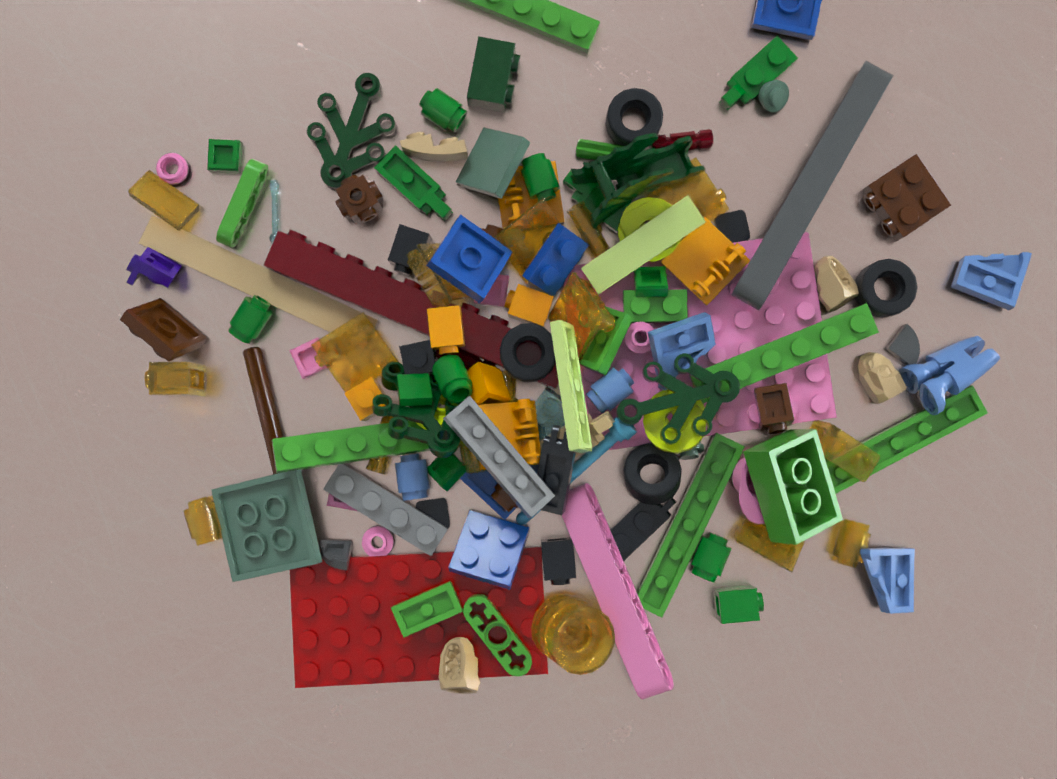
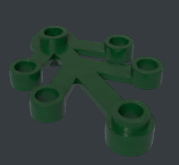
M363 73L356 79L355 88L358 94L346 127L337 110V100L332 94L323 93L317 100L318 107L326 114L340 143L336 155H334L326 140L327 130L321 123L313 122L307 128L308 137L316 144L324 160L320 171L321 178L331 188L337 189L341 187L340 183L352 176L353 172L372 163L378 164L386 155L381 144L371 143L367 146L366 153L349 159L353 148L382 134L389 135L396 129V122L393 116L384 113L377 118L376 123L359 130L369 101L375 100L381 93L379 79L372 73ZM370 80L373 82L370 89L362 88L364 81ZM326 99L333 100L330 108L322 106ZM390 120L392 125L388 129H383L381 127L382 121ZM320 128L322 129L321 136L313 137L312 131ZM373 149H380L381 155L378 158L370 156ZM335 167L341 168V174L338 177L331 176V170Z
M682 353L674 360L673 366L675 371L679 374L688 373L705 384L692 388L664 372L659 363L649 362L642 371L644 379L648 382H656L674 393L643 402L625 399L617 407V419L623 425L632 426L641 420L642 415L678 406L669 424L663 427L660 432L661 440L665 444L672 445L680 439V430L696 401L709 398L701 416L695 418L691 424V429L695 435L705 436L712 430V420L721 404L731 402L739 394L740 383L733 373L718 371L713 374L694 363L691 355ZM682 358L687 359L689 368L681 369L678 365V360ZM655 367L658 370V376L655 378L648 376L647 368ZM720 381H726L729 384L728 392H722L719 389L718 384ZM633 406L636 409V415L634 417L626 416L624 413L625 407ZM703 420L707 423V430L705 432H700L696 428L697 421ZM666 429H673L676 432L674 440H668L665 437Z
M390 362L382 369L381 382L386 389L397 391V375L405 374L401 363ZM433 373L429 376L433 397L432 405L399 406L392 403V399L384 394L373 398L372 411L375 415L394 417L389 421L388 433L392 438H405L426 443L431 453L440 458L450 457L459 448L460 438L445 420L440 425L434 417L442 394L438 384L434 383L436 380ZM445 399L446 415L457 407L451 405L452 403L448 399ZM379 404H384V405H386V406H385V407H380V406H378V405H379ZM408 421L421 423L426 430L408 427ZM397 426H398V427H402L403 429L398 430V429H395L394 427H397Z

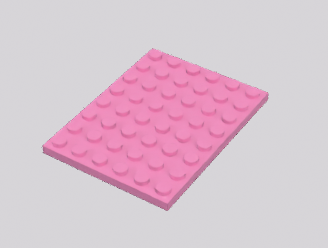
M804 232L760 310L731 295L748 264L707 306L666 268L668 290L687 289L688 318L703 312L711 315L716 345L705 355L697 359V365L708 368L822 321L808 232ZM763 238L734 242L733 244L739 243L746 250L744 255L751 260ZM663 259L653 262L648 261L641 267L664 266L661 263ZM586 264L575 265L563 284L568 322L574 326L578 357H580L603 307L606 306L623 312V290H635L633 272L599 295L581 269ZM648 323V324L651 325V326L653 327V329L655 330V329H658V328H660V327H663V326H666V325H669V324H672V323ZM637 332L635 340L638 343H644L646 341L645 333ZM623 339L609 370L613 367L617 371L623 368L633 379L634 384L630 387L634 392L626 399H634L638 402L650 400L655 394L663 391L658 387V383L646 381L642 374L645 365L653 362L652 352L650 350L643 354L634 353L627 348ZM827 354L741 388L734 400L721 404L712 420V430L705 436L715 435V433L725 434L759 429L760 420L754 389L787 383L794 416L792 424L836 418ZM580 365L587 414H590L594 419L603 413L594 406L586 393L591 390L590 386L600 379L603 374ZM655 367L647 368L648 376L656 377ZM688 373L678 374L675 377L694 388ZM619 404L609 411L613 419L616 417V410ZM627 406L624 409V413L628 417H634L636 409L633 406ZM669 414V415L667 416V418L669 419V421H670V420L672 419V417H673L672 414ZM642 415L641 420L633 425L637 430L634 436L629 440L617 441L609 450L651 443L645 433L644 416ZM609 429L602 432V434L605 436L609 432Z

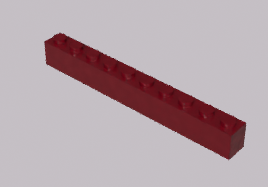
M289 230L288 234L281 231L277 232L263 265L276 273L429 337L427 309L457 306L450 303L451 297L436 290L433 291L432 295L421 291L422 285L413 280L405 278L402 283L393 279V273L384 268L376 266L375 270H371L363 266L364 260L347 254L346 258L334 254L335 248L322 242H318L317 246L305 242L306 236L293 230ZM463 302L461 312L465 347L458 348L504 368L500 360V346L503 337L512 329L507 327L509 321L496 315H491L490 319L478 315L480 309ZM531 340L520 343L516 350L518 361L527 366L536 364L542 355L540 346ZM556 363L553 370L545 378L536 382L556 389L559 383Z

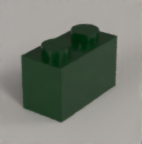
M478 36L467 92L468 106L504 113L506 103L512 104L515 85H511L510 81L512 73L518 74L521 55L516 54V43Z

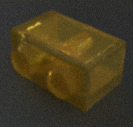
M149 362V370L145 372V386L149 389V395L206 397V365L192 362Z

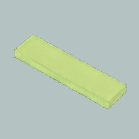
M687 195L581 269L599 295L706 223L689 195Z
M563 320L550 322L568 448L572 452H589L593 448L574 326Z

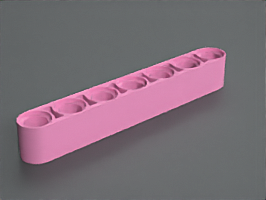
M585 483L570 489L562 518L637 695L643 700L672 690L674 683L671 672L592 487Z

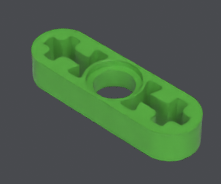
M250 159L246 164L218 228L217 242L231 248L237 245L268 173L267 164L255 159Z
M482 594L470 596L463 608L466 620L507 673L517 677L525 675L532 665V656L528 648L488 597ZM473 602H476L478 605L482 603L486 605L483 612L488 619L492 615L497 618L490 621L484 630L479 626L484 624L481 616L478 614L472 616L470 614L473 609L471 605ZM495 626L503 627L507 632L506 640L500 644L493 643L488 636L491 628ZM512 640L516 643L511 648L517 656L525 655L522 668L518 665L513 667L510 665L512 657L507 650L504 655H501L499 652L507 648Z

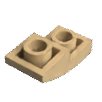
M424 132L412 133L406 136L407 139L400 140L403 152L414 158L445 162L468 158L465 140L458 141L456 137L443 139L439 142L440 145L434 146L431 134L425 135Z

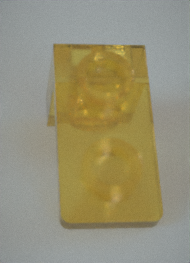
M815 420L810 429H817L825 459L859 481L866 482L878 463L880 455L832 423Z

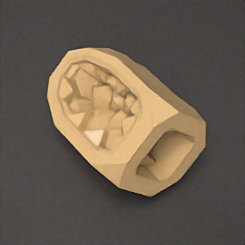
M824 256L818 260L814 272L817 278L816 285L819 300L828 312H833L857 297L859 294L858 288L847 269L835 257Z
M867 352L860 356L857 367L859 380L875 404L885 402L907 389L900 373L894 368L891 361L882 354Z
M456 637L445 644L440 655L439 682L441 690L458 694L477 693L480 684L478 658L475 656L474 647L468 638Z

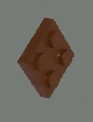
M161 298L128 309L120 318V321L129 327L133 335L143 339L159 357L166 359L168 362L201 348L207 340L204 334Z

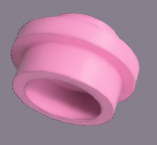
M168 153L158 160L156 171L162 181L175 185L185 180L189 167L187 161L181 155ZM172 165L178 166V171L175 174H169V168Z
M645 322L631 324L624 337L627 348L637 354L650 351L648 332L654 330L653 327ZM637 332L645 333L646 341L644 343H638L635 340Z
M374 526L368 529L362 538V547L369 556H386L394 545L392 533L382 526ZM375 536L382 538L383 545L381 548H376L372 545V539Z

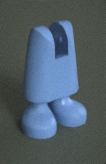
M974 336L927 355L926 363L906 365L899 370V373L907 386L906 390L911 394L919 392L923 407L931 415H937L945 408V393L947 391L950 394L958 395L989 371L1000 360V356L992 348L980 353L985 346V341L979 336Z

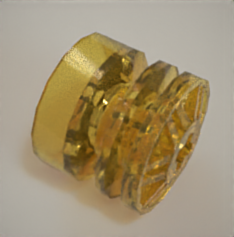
M569 594L553 596L542 603L534 615L531 628L532 639L537 649L568 673L577 675L592 673L603 666L612 654L615 632L609 617L579 597Z

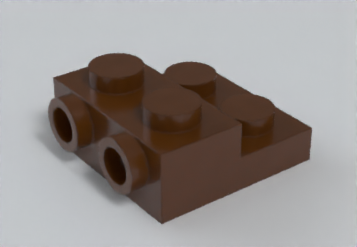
M917 154L861 190L865 195L863 198L867 207L873 212L876 211L882 220L881 226L884 232L889 237H893L895 241L904 238L951 206Z

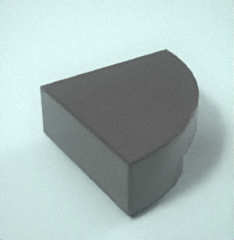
M908 324L902 326L886 348L888 352L906 365L916 364L920 354L918 337Z
M320 540L322 559L334 568L348 570L352 553V541Z

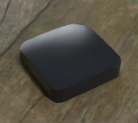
M737 210L722 213L714 218L715 227L732 243L747 241L750 238L745 211Z
M445 498L422 500L416 503L418 510L447 528L450 527L448 504Z

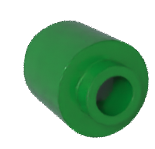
M436 88L433 92L428 90L419 103V106L422 107V116L445 131L449 129L454 133L459 129L468 112L462 108L463 104L439 88Z
M545 153L534 154L521 161L523 167L521 173L530 199H537L539 203L555 198V192L560 189L550 159H546Z
M254 295L252 298L246 296L229 322L231 325L228 330L229 333L247 344H250L253 339H257L273 314L269 309L270 303L257 295Z
M444 355L440 357L433 365L432 373L441 394L451 403H461L471 396L473 385L465 365L457 355Z
M710 533L709 538L702 536L691 563L693 565L691 573L715 583L717 576L721 577L732 550L731 547L727 546L728 540L713 533Z

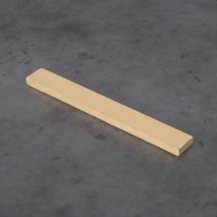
M153 215L139 241V244L145 247H150L162 255L246 294L260 296L268 301L270 305L365 349L379 323V320Z

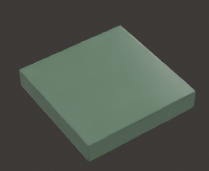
M483 127L456 183L464 188L502 199L530 145V141L522 136Z

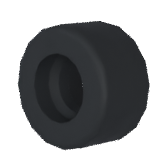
M631 88L623 90L613 98L608 106L605 122L608 135L615 144L621 146L629 145L637 136L650 133L658 135L664 115L661 103L655 95L645 89ZM630 108L641 110L646 116L644 127L636 131L626 128L622 121V115L626 110Z
M894 259L878 260L864 268L856 278L855 283L859 294L855 299L859 306L867 303L872 316L883 318L897 315L909 308L916 298L918 289L916 276L910 267L901 261ZM884 276L892 279L896 287L895 296L887 301L880 299L875 293L874 288L876 280Z
M534 323L520 324L510 329L503 337L500 346V360L506 372L514 379L523 382H536L545 378L553 370L556 363L552 334L543 326ZM531 340L540 346L542 355L536 364L527 366L518 361L516 350L520 343Z
M647 443L632 450L627 457L624 466L625 483L627 490L638 501L650 505L665 503L674 497L680 487L682 469L679 458L675 453L662 451L652 443ZM649 464L660 465L665 471V477L660 483H646L640 476L642 468Z

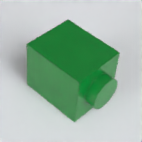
M753 585L714 588L716 618L721 624L760 621L759 612L764 611L762 593L757 592L756 587Z

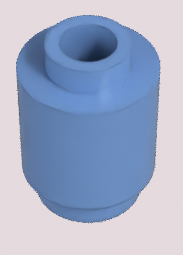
M613 367L607 372L606 376L603 375L590 386L591 390L586 395L601 413H604L607 409L611 411L634 392L630 387L634 384V381L623 368L617 371Z
M419 454L400 456L401 462L395 463L398 493H402L403 501L428 497L427 489H430L426 459L420 460Z

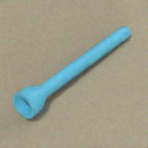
M616 416L614 418L615 422L604 436V440L574 463L570 484L617 441L629 440L637 433L636 428L633 425H623ZM522 511L516 517V521L520 525H525L532 519L528 518Z

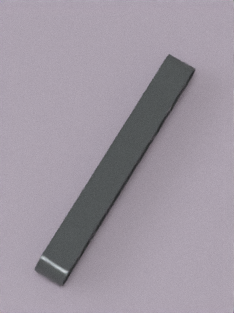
M865 61L731 294L733 297L757 310L761 309L894 76L893 74Z

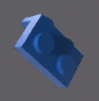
M558 223L522 276L549 295L555 296L574 266L582 258L589 244Z

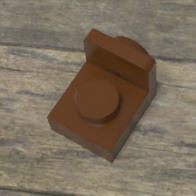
M787 383L755 388L754 395L760 420V431L768 430V434L787 431V426H791L794 421Z

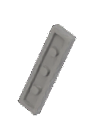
M471 396L467 397L443 418L528 518H532L555 497L552 491Z
M344 463L338 464L323 488L326 492L432 556L448 530L443 524Z

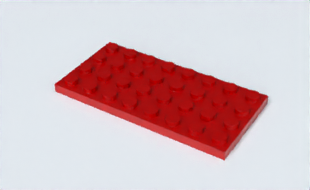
M541 546L524 547L510 590L449 572L448 567L454 551L433 552L432 556L425 552L387 554L386 556H351L348 570L334 568L323 559V562L291 569L290 591L295 688L439 680L440 655L445 644L456 637L468 638L473 645L475 656L478 658L479 678L512 676L506 672L464 617L463 612L403 638L391 607L450 580L463 608L467 599L475 594L485 595L494 604L531 653L532 665L525 675L548 674ZM476 602L471 603L473 609L470 614L472 616L478 614L484 620V624L479 625L482 630L490 621L497 619L494 615L490 619L486 617L483 612L486 607L484 603L480 605L476 604ZM495 626L490 629L488 636L493 643L500 644L506 640L507 632L503 627ZM512 640L507 648L499 652L501 655H504L507 650L512 657L510 665L512 667L518 665L522 668L525 655L517 656L511 648L516 643Z

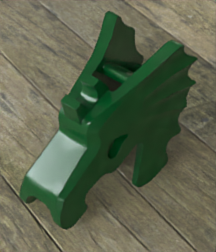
M650 133L637 136L627 146L615 147L608 155L599 156L592 162H583L581 169L571 168L573 175L570 177L574 184L598 183L605 198L600 203V206L591 214L590 223L592 228H596L621 207L645 197L657 189L704 172L706 170L704 165L695 167L688 157V149L693 142L691 136L679 138L667 147L659 149L650 148L647 150L644 149L658 139V135ZM613 180H617L618 183L615 188L612 183Z

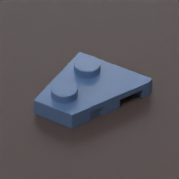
M1022 252L1019 255L1006 256L1002 253L991 254L988 257L981 255L964 256L959 261L951 287L1006 310H1011L1016 305L1032 253Z
M706 312L648 332L653 362L659 363L663 371L673 377L679 374L673 366L674 360L678 355L682 353L689 354L694 359V363H696L700 356L705 355L716 345L711 315ZM682 358L678 360V365L681 369L689 368L687 359ZM655 368L656 377H657V376H658V370ZM658 384L661 390H667V388Z
M860 549V554L881 612L890 614L914 612L915 549Z

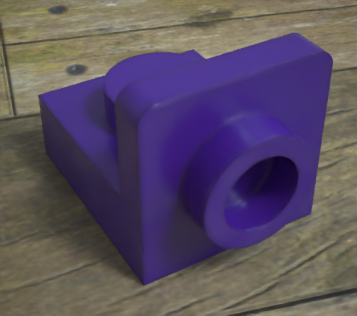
M147 247L141 256L135 254L126 269L131 274L126 283L133 286L140 275L143 274L151 282L168 288L178 275L182 265Z

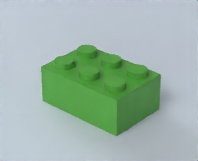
M790 429L743 451L770 542L797 545L843 520L817 429Z

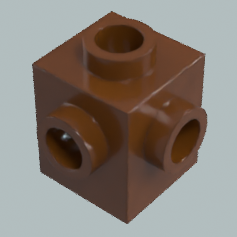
M357 175L350 176L340 183L341 187L335 189L340 198L335 201L344 218L350 216L355 224L370 221L378 215L377 212L383 210L378 199L383 197L375 181L373 180L368 183L364 175L357 177ZM362 193V198L360 200H352L353 197Z

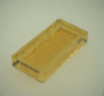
M150 170L128 190L131 198L178 231L200 210L199 204Z

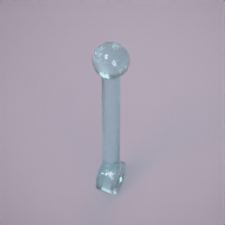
M270 180L272 234L269 240L272 244L278 232V180Z

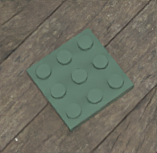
M301 470L282 472L211 490L232 582L323 562Z

